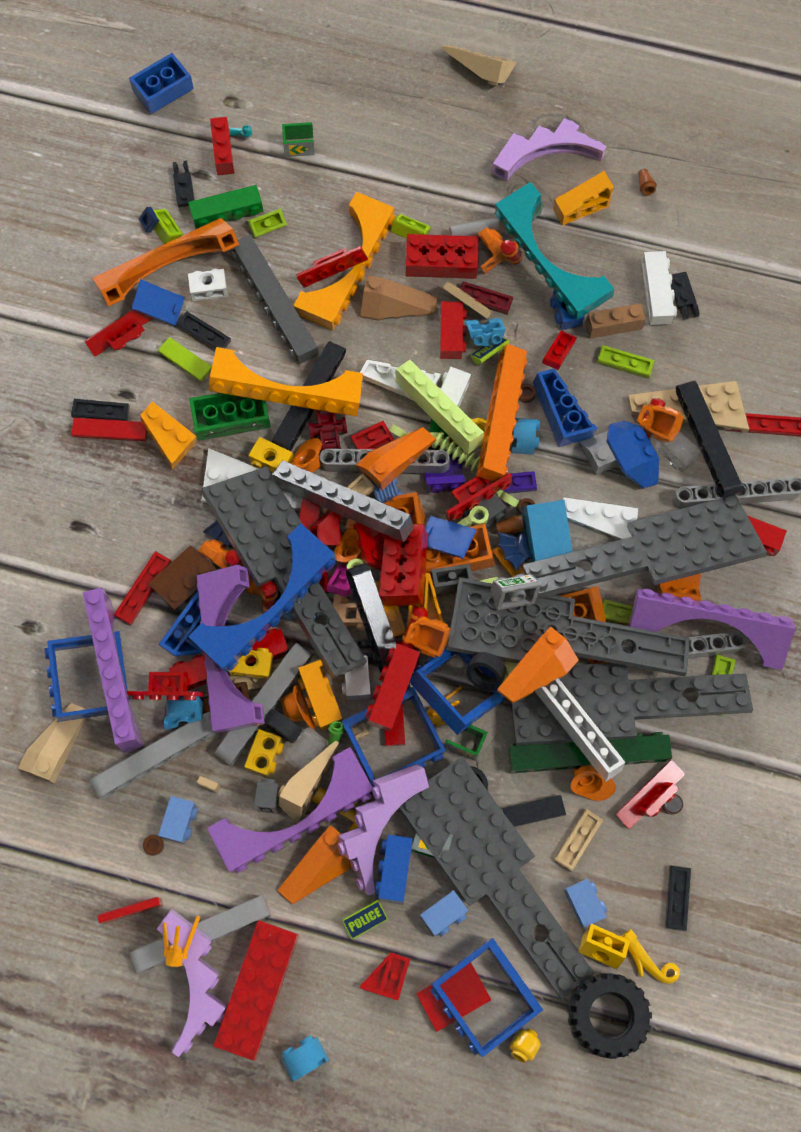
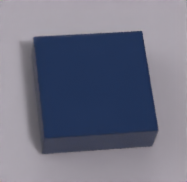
M146 207L139 217V221L147 233H151L159 221L152 207Z

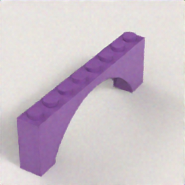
M239 565L197 575L201 623L203 622L207 626H225L233 604L244 589L249 587L248 570ZM205 655L204 663L207 671L206 683L209 691L208 703L211 711L210 723L212 731L225 733L265 724L263 705L254 703L245 697L233 684L228 673H224Z
M102 587L83 592L115 745L124 753L144 748L119 662L112 602Z
M637 589L628 627L657 632L671 624L690 619H711L724 622L740 630L755 644L761 654L760 658L763 666L780 670L783 669L796 629L793 620L786 616L776 617L766 612L756 613L746 608L736 609L726 604L716 605L705 600L700 602L690 597L680 598L670 593H655L650 589Z
M351 747L333 756L335 761L333 775L324 798L317 808L298 824L280 831L255 832L239 828L231 824L229 819L224 818L207 828L229 872L239 874L248 869L247 865L253 861L255 864L261 862L266 858L265 855L267 853L280 851L284 848L283 844L288 841L290 843L296 842L302 838V833L306 831L311 833L319 828L318 824L324 821L328 823L336 819V814L344 811L346 813L355 808L354 804L360 800L363 803L373 797V786Z

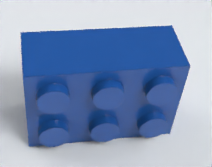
M173 53L129 77L132 91L150 114L194 89L191 75Z
M388 835L387 840L383 839L381 852L385 855L384 861L380 860L378 875H382L381 882L377 881L375 896H379V901L403 905L413 838Z

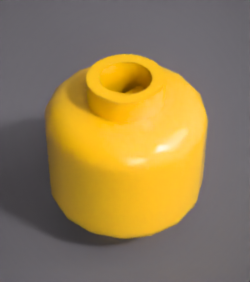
M530 1028L518 1030L509 1046L512 1051L511 1055L522 1063L533 1061L541 1046V1042L537 1038L538 1034Z

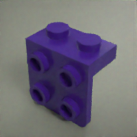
M449 455L450 467L445 473H425L426 493L453 491L465 484L462 463L458 464L459 457L453 461V455ZM444 460L437 461V463L443 464L446 462Z

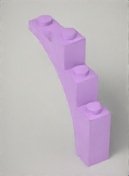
M564 118L555 133L541 126H538L530 140L513 133L494 161L492 174L508 181L513 173L524 164L535 158L556 153H575L601 161L604 157L606 146L599 141L589 138L586 134L578 132L579 125Z
M417 764L373 780L374 787L372 792L376 800L355 808L357 813L355 820L360 828L338 836L340 842L337 844L339 852L350 860L351 866L358 876L356 879L357 887L367 895L375 893L373 859L383 828L394 812L405 801L429 788L425 769Z
M171 909L157 930L163 934V923H167L168 940L173 945L176 926H180L178 946L183 947L182 950H184L193 924ZM198 928L189 947L187 959H183V965L189 982L190 1006L183 1032L172 1050V1053L178 1057L182 1052L186 1054L193 1045L191 1041L196 1034L199 1036L205 1029L206 1024L204 1022L213 1026L215 1022L220 1023L225 1015L226 1004L208 991V988L212 990L218 983L219 979L217 976L219 971L200 958L201 955L205 957L212 948L209 945L212 939Z

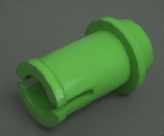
M334 721L329 725V745L334 741L341 742V735L345 729L339 721Z

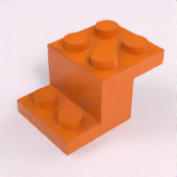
M701 573L657 584L660 594L670 593L675 597H690L695 601H701L699 591Z

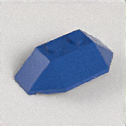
M627 421L610 424L608 426L606 442L622 472L633 482L639 484V487L642 489L657 485L659 457L643 427Z
M197 591L158 644L173 656L202 653L188 637L201 624L199 591Z

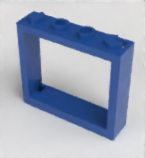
M116 631L117 652L127 690L120 631ZM92 635L47 641L48 648H44L45 659L50 660V666L46 667L47 676L52 678L49 693L50 698L54 697L55 705H51L52 717L56 716L57 722L109 715L107 706L65 713L62 711L55 651L94 646Z
M445 648L441 657H431L425 662L423 667L419 665L413 671V676L409 683L454 733L458 735L506 698L497 689L491 690L494 693L492 696L462 717L426 676L457 655L469 665L474 655L449 651ZM477 666L483 674L495 677V674L490 669Z
M414 687L406 690L401 704L409 700L412 701L436 750L386 775L416 764L424 768L426 767L425 763L431 760L435 763L444 758L443 754L446 752ZM366 709L343 720L342 724L367 777L374 787L373 780L376 778L351 729L368 721L365 718Z
M494 938L487 940L430 983L432 995L437 1001L441 999L445 1005L442 1008L449 1019L454 1018L457 1023L455 1028L462 1037L466 1036L470 1041L468 1047L474 1055L478 1054L480 1057H484L543 1011L541 1005ZM488 949L529 1010L481 1046L440 985Z

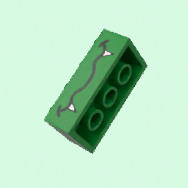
M224 393L189 398L194 430L198 441L271 427L267 404L264 400Z

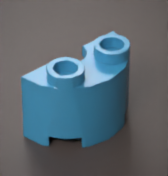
M501 318L488 319V322L485 324H480L478 320L465 321L469 335L475 345L490 346L499 344L502 341L505 327Z
M515 418L517 422L513 429L512 453L534 455L535 448H539V437H536V431H539L540 420Z
M179 696V700H167L164 717L165 730L178 727L181 721L193 723L202 720L203 701L199 697H196V700H184V696Z
M310 1035L300 1041L302 1046L294 1050L293 1047H290L281 1053L283 1056L281 1061L292 1082L329 1061L318 1037L313 1039Z

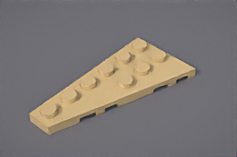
M737 381L699 386L716 426L724 427L727 430L739 429L741 432L748 433L749 426ZM676 389L628 395L631 415L639 416L643 405L648 406L652 398H660L666 403L665 407H671L681 412V415L684 416L683 423H688L676 395Z

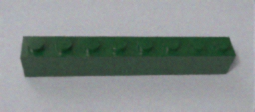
M663 732L651 733V736H643L642 733H638L636 739L608 740L625 761V765L668 762L672 759L669 734L663 735ZM575 742L519 746L513 743V746H510L508 749L511 774L566 770L586 765L593 766Z

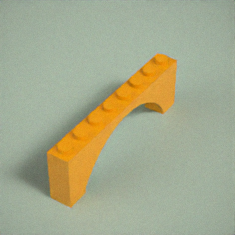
M359 192L355 193L349 204V215L353 216L361 231L363 239L362 248L368 260L355 265L345 277L333 285L305 293L301 291L293 305L300 317L332 331L336 325L340 324L343 311H347L350 305V298L356 295L357 285L364 280L367 267H371L374 254L379 252L381 241L386 239L389 232L388 228L396 218V215H394L395 207Z
M216 347L208 391L357 417L363 373L345 370L344 374L323 384L313 386L284 385L267 380L251 371L234 354L235 350Z

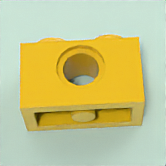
M259 437L249 453V459L254 467L260 469L267 466L273 474L282 461L291 464L293 453ZM268 457L275 458L273 461L266 460Z
M257 648V651L251 650L248 655L242 656L238 660L237 666L232 671L228 672L230 675L269 679L273 655L268 649ZM250 657L257 659L254 666H247L246 660Z
M590 924L582 936L578 953L617 970L626 958L630 940Z

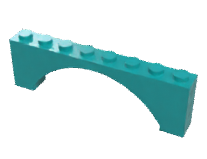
M529 182L495 204V217L499 222H503L507 233L513 235L518 247H522L525 251L526 258L535 264L536 271L545 277L548 287L555 290L558 300L565 303L568 313L571 316L574 315L578 320L611 299L614 294V288L604 275L602 277H584L571 274L552 264L541 253L532 232L533 215L536 207L541 204V194L532 182Z

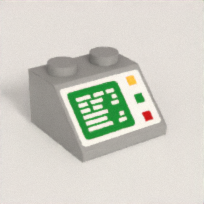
M518 574L511 578L501 577L494 580L491 593L497 611L535 604L541 586L540 581L532 574Z

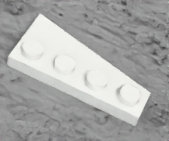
M372 360L366 361L360 373H363L362 379L413 400L395 382L396 369L398 367H392L390 364ZM421 370L437 385L441 377L440 373L429 374Z
M563 497L568 521L581 526L585 525L596 532L610 535L611 538L616 540L631 537L627 528V522L637 520L638 508Z

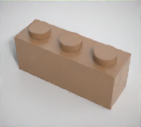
M639 303L589 312L586 319V327L591 339L642 330L646 318L642 304Z

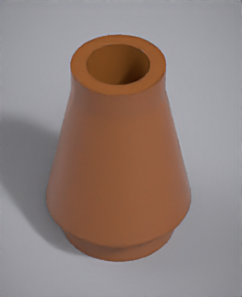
M641 169L638 172L640 192L644 195H651L656 191L657 184L647 169Z
M514 515L496 523L497 531L502 533H520V531L525 530L521 515Z

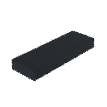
M188 311L184 313L176 324L177 328L213 350H216V347L225 349L231 342L230 337Z
M74 399L71 417L127 421L130 405L129 403Z
M561 795L502 808L503 813L514 827L566 816Z
M669 866L665 929L687 931L691 868Z

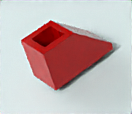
M327 510L311 526V533L327 547L340 546L341 515Z

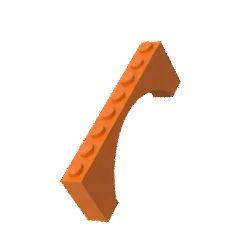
M220 218L99 274L92 279L109 307L124 300L126 294L140 279L145 278L154 271L193 255L228 251L238 246L239 242L233 228Z

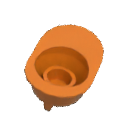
M313 438L304 442L298 448L291 464L314 473L321 466L319 457L322 446L321 440Z
M353 526L343 534L340 546H336L334 550L336 560L346 565L353 559L362 560L361 550L357 543L359 540L357 530H354Z
M294 685V691L281 699L283 712L290 720L305 721L310 728L314 729L315 725L307 708L303 692L298 685Z
M593 766L575 767L573 770L571 790L574 793L595 801L606 800L614 794L616 784L613 779L605 782Z

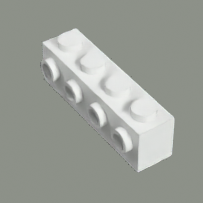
M666 251L644 252L641 264L650 325L671 324L673 318L677 315V308L673 306L674 290H671L672 275L668 271L670 260L666 257Z

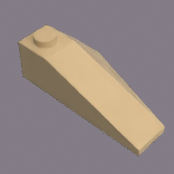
M442 45V49L482 79L488 80V84L491 85L505 83L516 65V61L502 57H486L485 53H471V50Z
M70 703L63 710V713L85 710V708ZM56 718L26 750L18 769L55 784L86 718L57 722Z
M334 741L289 779L286 786H281L277 795L279 797V806L295 823L301 822L311 804L313 790L318 791L323 778L321 774L327 773L333 761V756L338 752L339 742Z

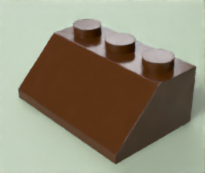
M190 545L152 579L148 585L175 612L198 591L197 575L216 571L217 569L204 555Z

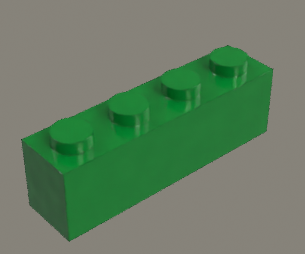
M257 185L188 202L195 229L220 218L226 222L264 212Z

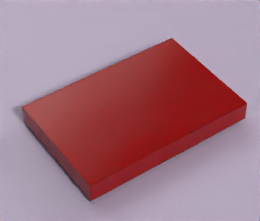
M471 962L440 985L461 1017L491 1001ZM430 985L417 992L416 995L434 1029L438 1032L455 1022L453 1017L449 1019L442 1009L445 1005L441 999L438 1001L435 999L430 991L432 989Z

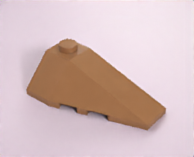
M367 275L360 317L379 321L391 317L398 319L401 316L434 315L438 297L385 278Z

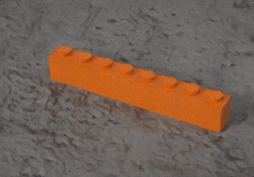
M506 344L499 355L476 474L478 477L493 482L502 478L508 472L506 464L511 455L509 448L514 439L512 431L517 422L515 415L519 410L518 399L522 394L520 387L525 378L523 371L528 362V359H526L527 351L510 344Z

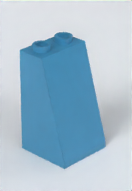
M565 500L521 507L529 552L532 554V562L573 552Z

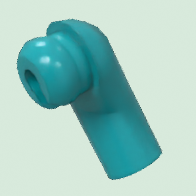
M244 125L243 128L230 127V136L244 138L252 136L253 131L249 125Z

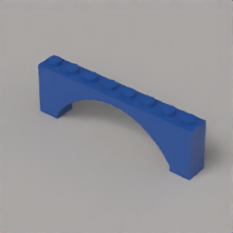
M301 523L287 536L288 543L292 546V571L285 591L274 606L261 616L239 625L207 626L202 622L188 636L191 642L224 673L228 670L232 671L237 666L238 660L251 652L255 642H260L266 636V631L270 627H275L285 612L288 613L293 609L298 598L302 599L308 593V588L312 584H317L321 580L322 574L326 570H331L335 565V553Z

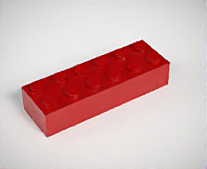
M258 920L214 1047L253 1061L257 1059L299 934Z

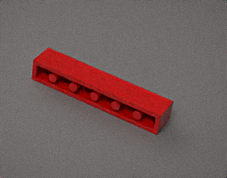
M277 628L266 631V636L260 642L256 641L252 646L254 651H257V648L268 649L273 655L272 661L285 657L289 652L282 630H277ZM196 655L187 662H176L173 664V667L169 668L170 672H188L187 691L207 684V671L204 663L205 655ZM254 657L248 658L246 665L254 666L257 659Z

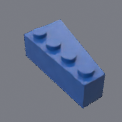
M550 369L538 372L533 385L558 447L593 437L598 428L588 419L589 416L585 410L583 411L580 408L575 396H572L567 390V385L557 371Z

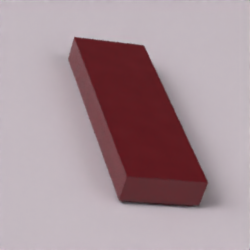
M462 281L460 289L486 308L508 315L513 296Z

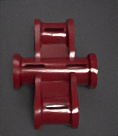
M316 410L318 423H308L311 439L320 436L322 451L325 449H341L338 433L344 432V434H348L345 417H342L341 420H336L335 413Z

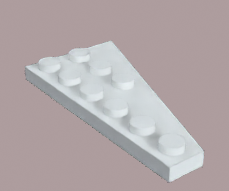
M208 448L203 487L259 468ZM281 489L292 508L300 511L303 498ZM202 495V503H207Z

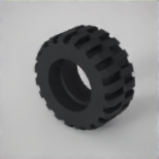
M604 973L589 977L577 986V990L570 998L571 1003L568 1006L567 1012H569L568 1024L571 1026V1033L578 1040L582 1048H585L593 1055L617 1059L629 1056L631 1052H636L639 1049L641 1043H645L647 1032L651 1030L649 1023L650 1019H652V1012H649L648 1007L651 1005L649 1000L644 997V991L638 988L633 980L627 979L620 974ZM610 994L617 996L627 1006L629 1013L628 1024L625 1030L617 1036L607 1037L601 1035L591 1024V1006L602 995Z

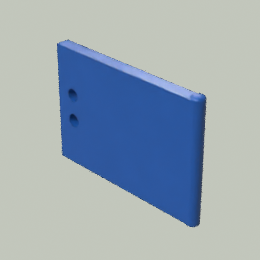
M140 279L131 309L176 327L185 297Z
M430 516L425 526L428 533L427 548L463 559L477 530Z

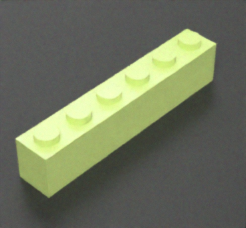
M411 360L396 369L395 382L467 454L482 445L484 432Z

